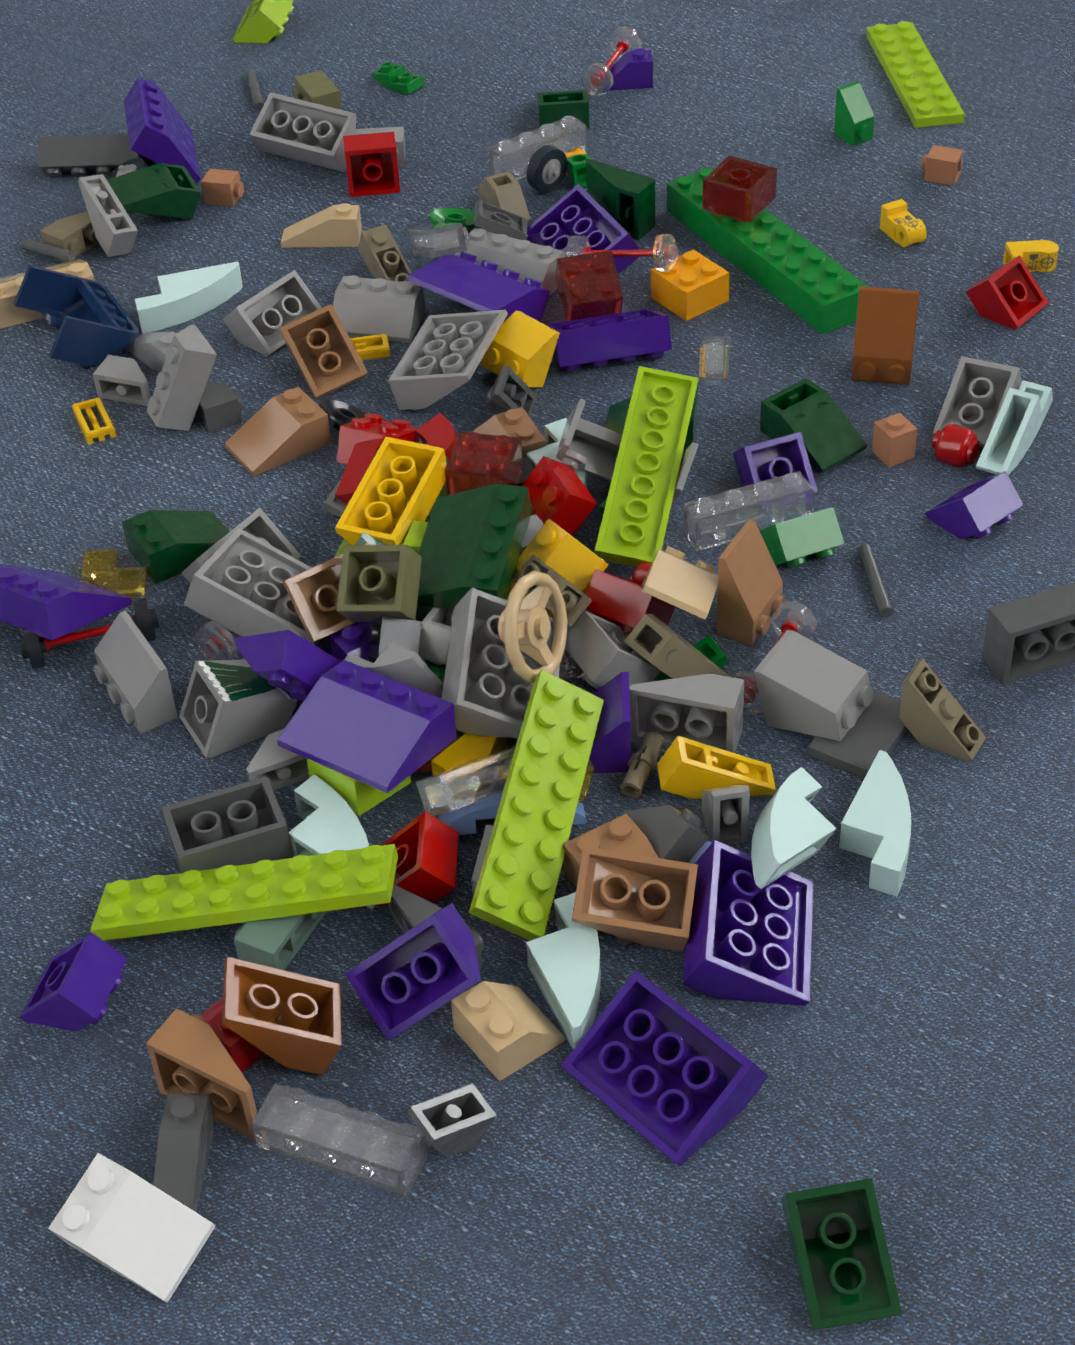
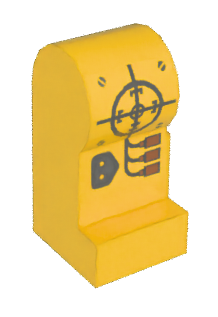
M903 199L881 206L880 229L903 248L917 242H924L927 231L923 221L916 219L907 211L908 204Z
M1049 240L1006 242L1003 265L1020 255L1030 272H1051L1056 268L1059 246Z

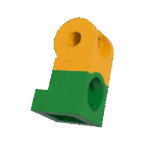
M575 148L568 153L564 152L568 161L566 175L571 179V186L574 188L579 184L582 188L587 187L586 160L594 159L581 148Z

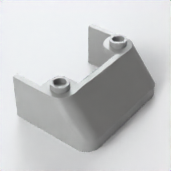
M580 398L567 419L556 458L561 463L571 466L574 471L580 469L611 481L622 434L580 418L586 400ZM692 442L682 454L673 500L683 490L699 445Z

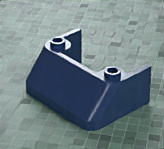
M33 265L28 266L13 304L16 307L41 312L49 325L60 328L50 351V358L75 363L82 368L89 369L101 364L108 355H115L135 342L139 329L107 287L94 280Z

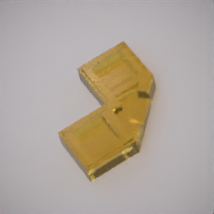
M116 549L84 551L82 574L86 582L127 597L146 595V567L117 569L118 555Z

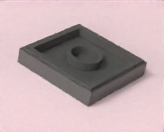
M477 200L474 207V226L492 233L505 234L508 237L519 240L527 239V219L525 217L482 200Z

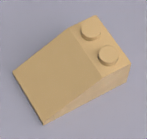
M667 546L665 551L658 548L642 583V591L706 620L718 586V575L714 573L716 567L701 560H698L696 565L684 560L685 553L670 546Z

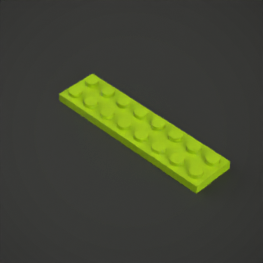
M901 21L897 24H876L872 27H866V37L915 128L964 123V111L913 22Z
M639 366L594 552L602 560L637 567L641 563H652L658 548L662 550L699 378Z
M541 670L534 680L469 910L470 914L529 941L540 938L545 934L565 855L563 843L569 840L604 702L603 699L544 670Z
M395 844L371 845L354 850H334L330 853L310 856L298 855L281 860H261L257 863L237 866L225 865L220 868L200 871L189 870L183 874L153 875L148 878L135 880H117L113 883H106L90 931L101 940L107 941L390 903L398 860Z

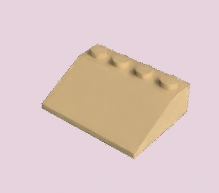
M81 259L45 267V269L95 281L88 263ZM25 273L0 278V329L44 318L41 312L16 307L13 304Z

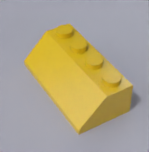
M385 437L335 527L336 532L352 545L356 544L363 532L385 545H403L413 520L425 522L449 476L444 448Z

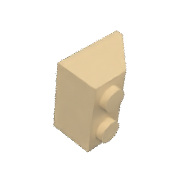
M482 981L451 1000L455 1032L499 1081L565 1041L564 1035L518 986Z

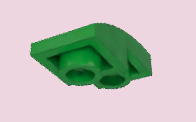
M393 62L381 64L380 69L372 73V77L380 84L404 94H410L425 85L423 76L413 75L411 72L406 73L404 65H395Z

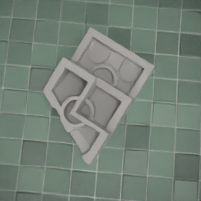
M390 643L374 663L348 654L344 659L442 699L440 687L443 682L428 668L427 664L416 652Z

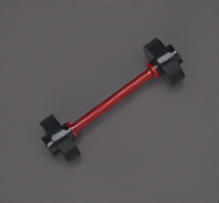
M146 598L133 601L135 615H131V619L148 642L156 640L154 628H159L160 626L155 608H148ZM112 624L64 635L54 640L43 636L39 637V635L32 633L28 629L22 628L24 639L18 641L23 660L30 658L32 669L45 667L44 653L50 652V647L104 635Z

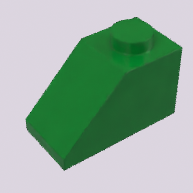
M855 81L837 88L834 134L852 146L873 139L874 114L861 84Z

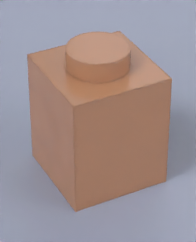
M933 145L929 153L923 156L921 169L925 170L924 181L955 186L961 175L964 150Z
M210 168L201 181L205 204L234 207L244 193L243 182H240L239 171Z
M901 413L874 422L872 452L889 468L915 458L917 428Z

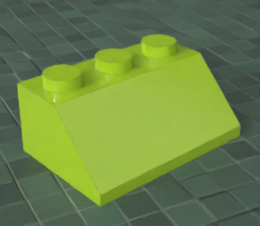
M254 0L246 9L232 40L235 43H268L273 37L277 39L285 29L283 26L289 20L288 15L294 8L292 6L294 0Z

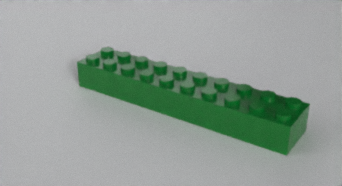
M711 167L701 169L699 172L688 176H681L677 180L667 183V211L821 334L856 321L860 286H869Z

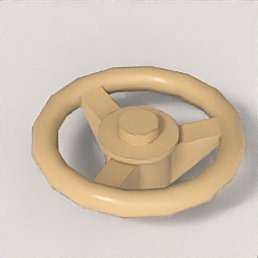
M532 571L518 579L510 592L506 608L501 613L498 622L499 637L505 644L506 654L513 670L524 681L534 683L536 675L541 670L552 675L561 663L567 641L568 620L565 601L560 588L548 574L538 571ZM538 585L535 590L524 598L530 587ZM548 599L552 605L554 617V636L551 650L546 644L551 630L549 616L544 609ZM521 651L541 664L542 667L531 669L525 663Z

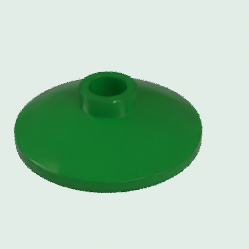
M439 208L429 213L430 221L447 228V232L450 234H461L463 229L475 227L474 211Z

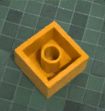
M693 249L651 269V298L683 320L688 321L729 301L730 272Z

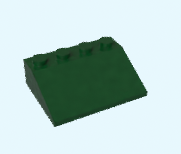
M492 484L436 498L418 552L422 556L417 605L454 610V607L471 588L504 600L507 599L532 514L528 487Z

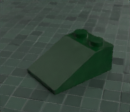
M149 510L122 521L128 551L155 584L181 574L199 556L229 533L212 511Z
M872 1178L786 1193L781 1198L789 1241L813 1331L901 1315L902 1310Z

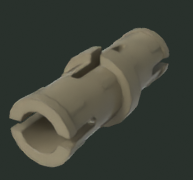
M654 732L644 734L637 752L632 754L628 761L629 770L620 785L621 793L624 796L637 799L642 795L648 778L653 776L657 769L656 760L665 745L661 735Z

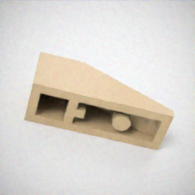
M347 203L333 205L285 228L280 243L281 248L359 247L362 232L359 205Z

